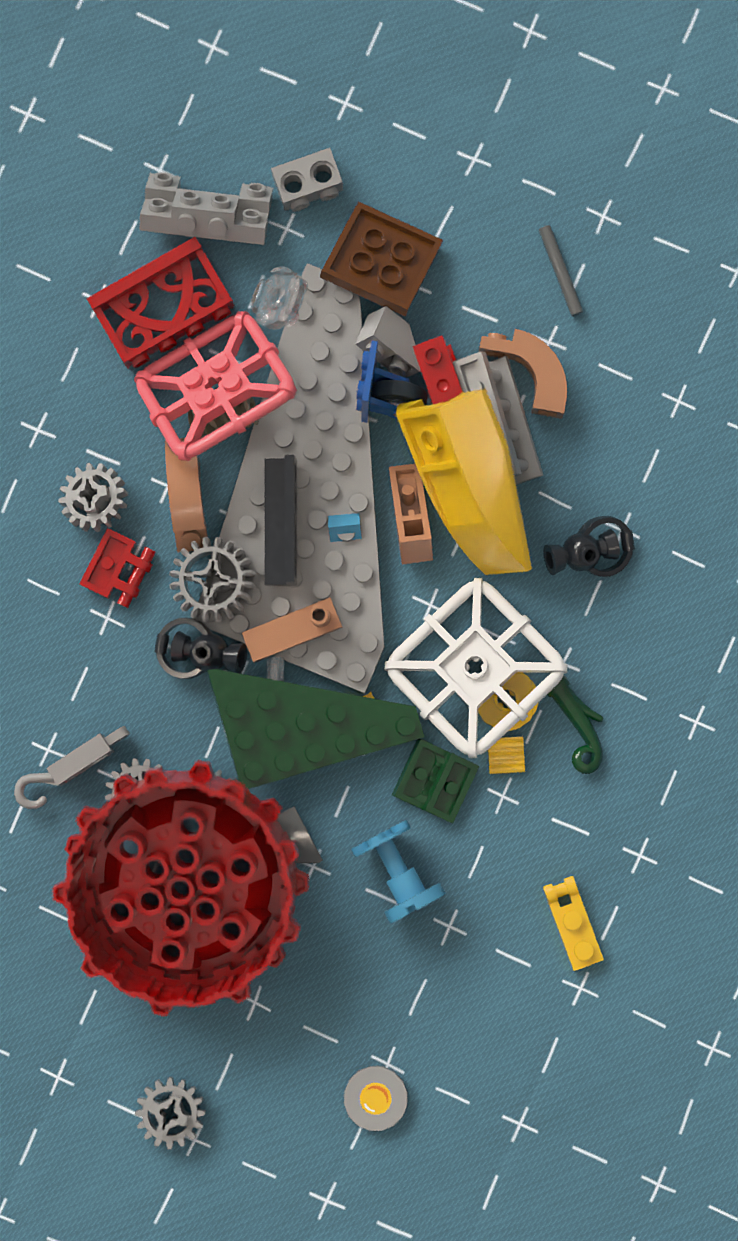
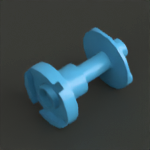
M407 820L351 849L356 858L376 848L391 877L386 883L397 902L395 906L384 911L389 923L405 917L409 913L424 907L446 894L440 882L425 889L415 868L407 869L392 838L411 828Z

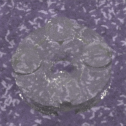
M276 267L270 271L273 275L267 281L261 279L258 283L251 301V310L257 316L256 322L271 330L280 329L285 325L291 327L297 322L299 318L298 311L302 305L304 294L308 289L307 281L302 279L298 273L287 267Z

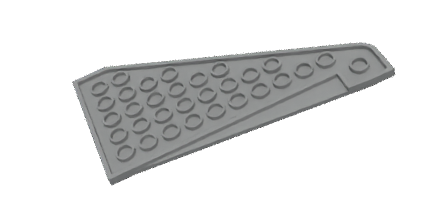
M307 263L294 293L277 348L279 350L278 356L292 376L297 392L294 399L288 400L279 408L260 418L258 425L254 424L220 533V538L223 542L222 548L225 547L228 541H232L234 548L231 553L242 548L244 554L239 560L250 558L252 562L248 567L244 568V570L255 571L254 577L246 578L247 582L255 584V589L245 588L244 593L249 594L252 599L246 601L241 597L238 602L243 605L244 610L241 612L235 606L230 608L234 613V618L229 619L224 611L221 612L222 622H216L214 613H211L210 621L206 623L202 619L203 612L201 611L196 620L204 623L212 631L245 643L242 632L330 597L343 628L273 656L365 694L385 644L369 417L368 423L361 422V411L356 410L357 388L362 375L361 365L364 352L355 344L362 329L361 302L359 295L320 278L322 269ZM271 369L267 384L279 385L280 381ZM262 398L261 403L268 398ZM285 455H295L297 459V586H265V459L285 458ZM360 514L362 539L352 540L355 533L337 534L343 541L330 542L328 516ZM221 556L222 574L238 579L237 570L233 562ZM215 570L212 576L206 579V582L210 584L208 586L209 589L216 582H226L216 576L217 572ZM236 588L220 590L216 600H214V605L229 599ZM202 592L198 601L200 604H204V592Z

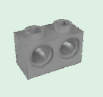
M330 148L271 168L272 177L285 211L288 209H292V211L302 210L310 205L309 202L320 198L321 201L333 199L339 195L338 192L343 190V182ZM321 171L328 172L331 175V179L325 183L316 181L314 177ZM290 182H298L302 185L301 190L297 193H289L285 187Z

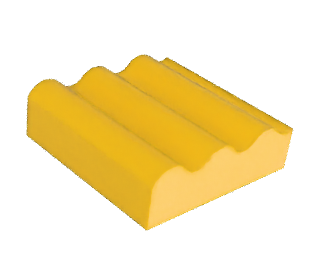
M523 737L500 738L488 749L489 774L525 772Z

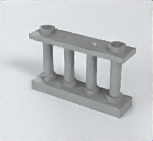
M481 351L454 361L453 365L463 392L486 388L509 448L516 485L543 476L508 356L488 362L486 352Z

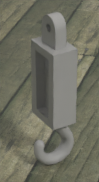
M122 726L106 737L100 733L47 767L48 773H32L22 776L17 781L14 789L16 801L27 809L42 807L47 802V798L41 796L36 801L28 800L24 795L26 785L30 783H47L63 786L114 752L112 746L130 734L125 726Z

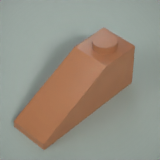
M416 464L389 467L402 564L433 561L432 540L423 481Z

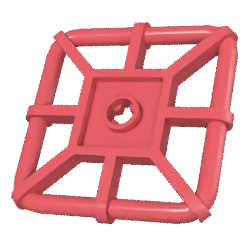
M238 311L235 315L226 318L193 339L188 337L183 340L185 344L149 364L143 370L137 371L134 378L138 393L150 412L152 424L159 428L171 451L178 456L179 460L190 461L193 457L202 454L237 432L239 435L245 432V427L279 408L288 400L294 399L297 392L292 376L278 356L279 350L276 345L269 342L257 321L246 311ZM233 330L224 351L204 361L198 350ZM248 331L258 346L259 352L238 364L235 358ZM189 355L193 356L198 365L180 377L157 375ZM269 364L280 381L279 385L250 383L247 376ZM218 384L219 387L213 390L211 388L213 385ZM151 388L181 391L184 397L172 405L162 408ZM251 397L268 398L240 416H237L233 409ZM193 410L195 414L194 420L185 440L180 441L170 422ZM227 413L231 420L230 422L201 438L207 423Z

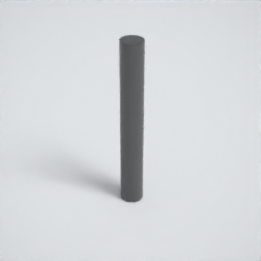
M544 226L539 229L541 238L571 316H576L583 312L551 226Z

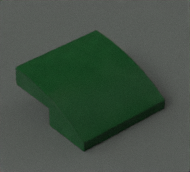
M419 738L404 766L392 796L453 824L479 766Z

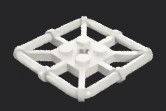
M474 578V581L461 587L432 616L428 614L424 618L425 622L393 651L388 661H385L384 668L385 671H388V675L393 683L421 711L420 715L423 719H429L459 751L467 754L468 758H477V755L490 749L519 720L523 722L528 717L527 713L567 673V664L564 663L561 655L530 624L531 620L526 615L522 616L492 585L484 582L482 578ZM473 595L472 626L455 640L440 624ZM483 595L512 623L496 640L481 627ZM433 631L449 646L434 661H402ZM521 632L549 662H515L502 648ZM471 660L474 662L483 661L481 665L482 672L479 674L476 672L468 673L470 669L468 662ZM402 671H435L448 685L429 702L402 674ZM516 672L550 673L519 704L501 688ZM454 693L469 706L468 741L438 711L439 707ZM495 693L511 711L477 742L478 708Z

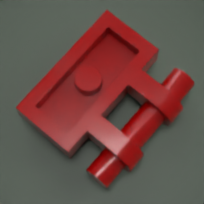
M107 528L79 585L109 599L114 588L120 590L122 593L117 603L128 608L132 599L137 598L140 592L138 587L145 573L150 572L153 566L151 561L156 552L145 547L141 556L137 557L132 554L137 544L135 541ZM129 563L134 566V569L126 583L120 580L119 577L126 564Z

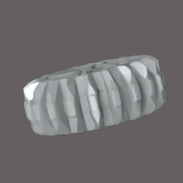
M204 537L203 548H200L196 541L191 542L194 552L190 554L189 551L183 548L181 553L186 557L185 561L182 562L176 558L173 561L175 565L181 567L180 571H170L171 577L179 578V582L170 584V589L181 590V592L173 596V599L176 602L186 600L180 607L184 612L193 606L191 617L194 619L202 611V619L206 623L210 621L211 613H214V618L218 623L222 622L221 612L224 611L229 619L234 618V613L230 608L235 606L242 612L244 607L238 602L242 597L246 601L252 599L249 594L244 593L245 588L255 589L254 583L246 581V578L255 576V571L244 570V568L252 563L250 558L240 561L239 559L243 556L244 550L239 548L234 553H231L234 543L228 541L225 547L222 548L223 542L220 537H216L214 546H211L208 537ZM211 555V559H209L208 565L204 570L190 572L192 566L199 559ZM221 556L233 562L237 570L238 579L222 574ZM215 570L217 572L216 576L226 582H216L209 589L208 586L210 584L201 578L211 577ZM188 581L202 585L203 596L205 597L204 604L198 603L191 596L188 589ZM236 588L229 599L214 605V600H216L220 590Z

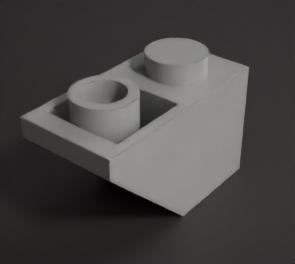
M387 306L369 314L355 344L363 351H370L371 341H378L377 362L387 368L390 373L407 378L420 372L421 369L412 347L415 346L409 323Z

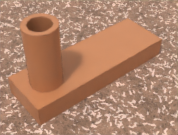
M329 597L244 631L242 635L251 658L255 663L343 627L332 599Z

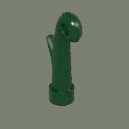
M563 675L561 681L547 695L553 698L586 743V745L574 751L572 763L578 772L590 774L599 768L602 762L603 751L600 740L589 718L602 722L603 717L576 696L569 687V681ZM584 753H588L591 755L590 762L588 764H585L582 761V755Z

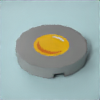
M369 1066L358 1070L349 1079L344 1091V1106L348 1116L358 1126L369 1131H382L394 1126L403 1117L407 1107V1090L403 1080L393 1070L384 1066Z

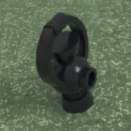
M612 516L594 517L584 523L577 533L569 536L564 542L563 547L560 545L544 546L543 556L547 570L551 575H555L566 569V565H568L575 571H587L595 576L609 577L616 575L627 566L632 557L633 550H635L633 532L618 518ZM613 523L621 530L620 537L622 551H624L623 555L613 566L606 569H595L594 567L598 564L601 556L604 559L615 560L620 556L619 542L612 529H608L600 534L597 540L590 535L597 526Z
M188 617L175 619L166 624L160 633H157L154 652H156L158 662L168 674L176 678L191 679L207 672V670L220 669L224 664L226 669L241 674L245 667L247 659V646L245 643L231 644L227 647L226 642L220 636L213 634L204 623ZM182 624L192 625L202 633L194 641L191 640L190 636L181 631H178L173 638L171 660L173 662L186 661L190 657L191 662L196 667L193 671L186 673L173 668L165 657L170 637L168 635L169 632Z

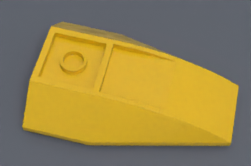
M486 388L463 392L445 403L424 406L421 399L397 405L396 416L427 493L444 525L466 556L485 575L528 572L531 570L532 565L510 452Z

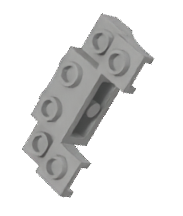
M166 172L150 173L145 187V200L140 213V231L264 245L273 187H266L260 183L242 184L238 196L180 189V176H172Z

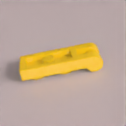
M573 876L563 879L564 882L553 886L551 883L543 886V891L572 969L576 971L603 961L604 958L581 900ZM569 894L572 903L560 907L558 898Z

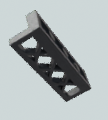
M285 455V458L265 459V586H297V459L295 455Z

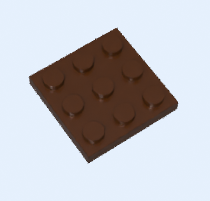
M358 201L321 271L320 278L383 307L387 306L392 311L406 317L441 248L443 240Z

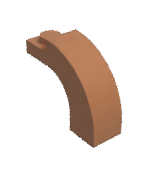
M518 329L514 330L512 341L506 340L507 336L498 333H488V337L482 336L479 352H486L487 356L499 358L508 356V359L520 363L531 374L535 386L531 413L562 419L567 399V382L564 369L552 349L538 337Z
M165 440L167 486L177 552H181L183 548L187 551H194L191 547V542L196 541L199 547L203 548V538L208 537L202 499L200 458L197 455L190 461L179 460Z

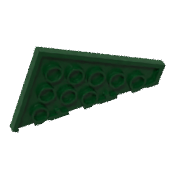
M219 669L207 670L238 781L246 785L248 789L424 737L416 706Z

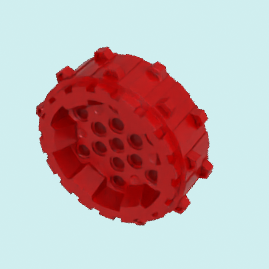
M197 760L190 771H164L162 767L148 769L145 778L140 781L127 773L113 782L114 796L109 802L107 801L100 809L86 806L77 816L76 821L82 834L70 835L65 847V851L69 854L66 864V879L53 887V901L64 905V908H66L67 923L76 945H79L85 955L81 966L82 971L89 978L103 976L114 984L113 986L119 991L133 998L137 997L149 1001L153 1014L167 1016L174 1006L195 1007L215 1004L216 1000L225 996L239 1004L250 997V981L257 975L259 976L268 966L277 968L285 959L286 953L282 943L295 942L301 925L293 918L296 908L294 905L296 896L309 890V874L296 868L295 859L299 855L295 841H290L287 832L283 830L278 822L282 806L275 798L260 801L255 795L250 793L246 785L235 779L227 780L216 776L211 763L207 761ZM187 817L194 818L199 824V830L189 831L184 826V819ZM132 840L136 842L139 852L135 854L127 852L124 847V841ZM182 849L190 850L194 855V862H183L180 859L179 851ZM236 859H245L250 864V870L248 872H240L236 869L234 861ZM153 860L161 862L164 867V873L156 874L152 872L149 862ZM206 870L216 871L220 876V881L218 883H210L206 880L204 872ZM177 881L185 882L189 886L190 892L188 894L178 893L174 883ZM145 893H155L160 903L158 905H150L145 900ZM204 901L211 903L215 908V913L211 915L203 913L199 906L200 903ZM121 903L126 905L129 909V915L120 916L115 911V904ZM170 914H181L185 919V924H173L170 920ZM228 922L236 923L240 927L241 933L237 935L228 933L225 929V924ZM168 944L177 946L180 950V955L177 957L170 956L166 952L165 946Z

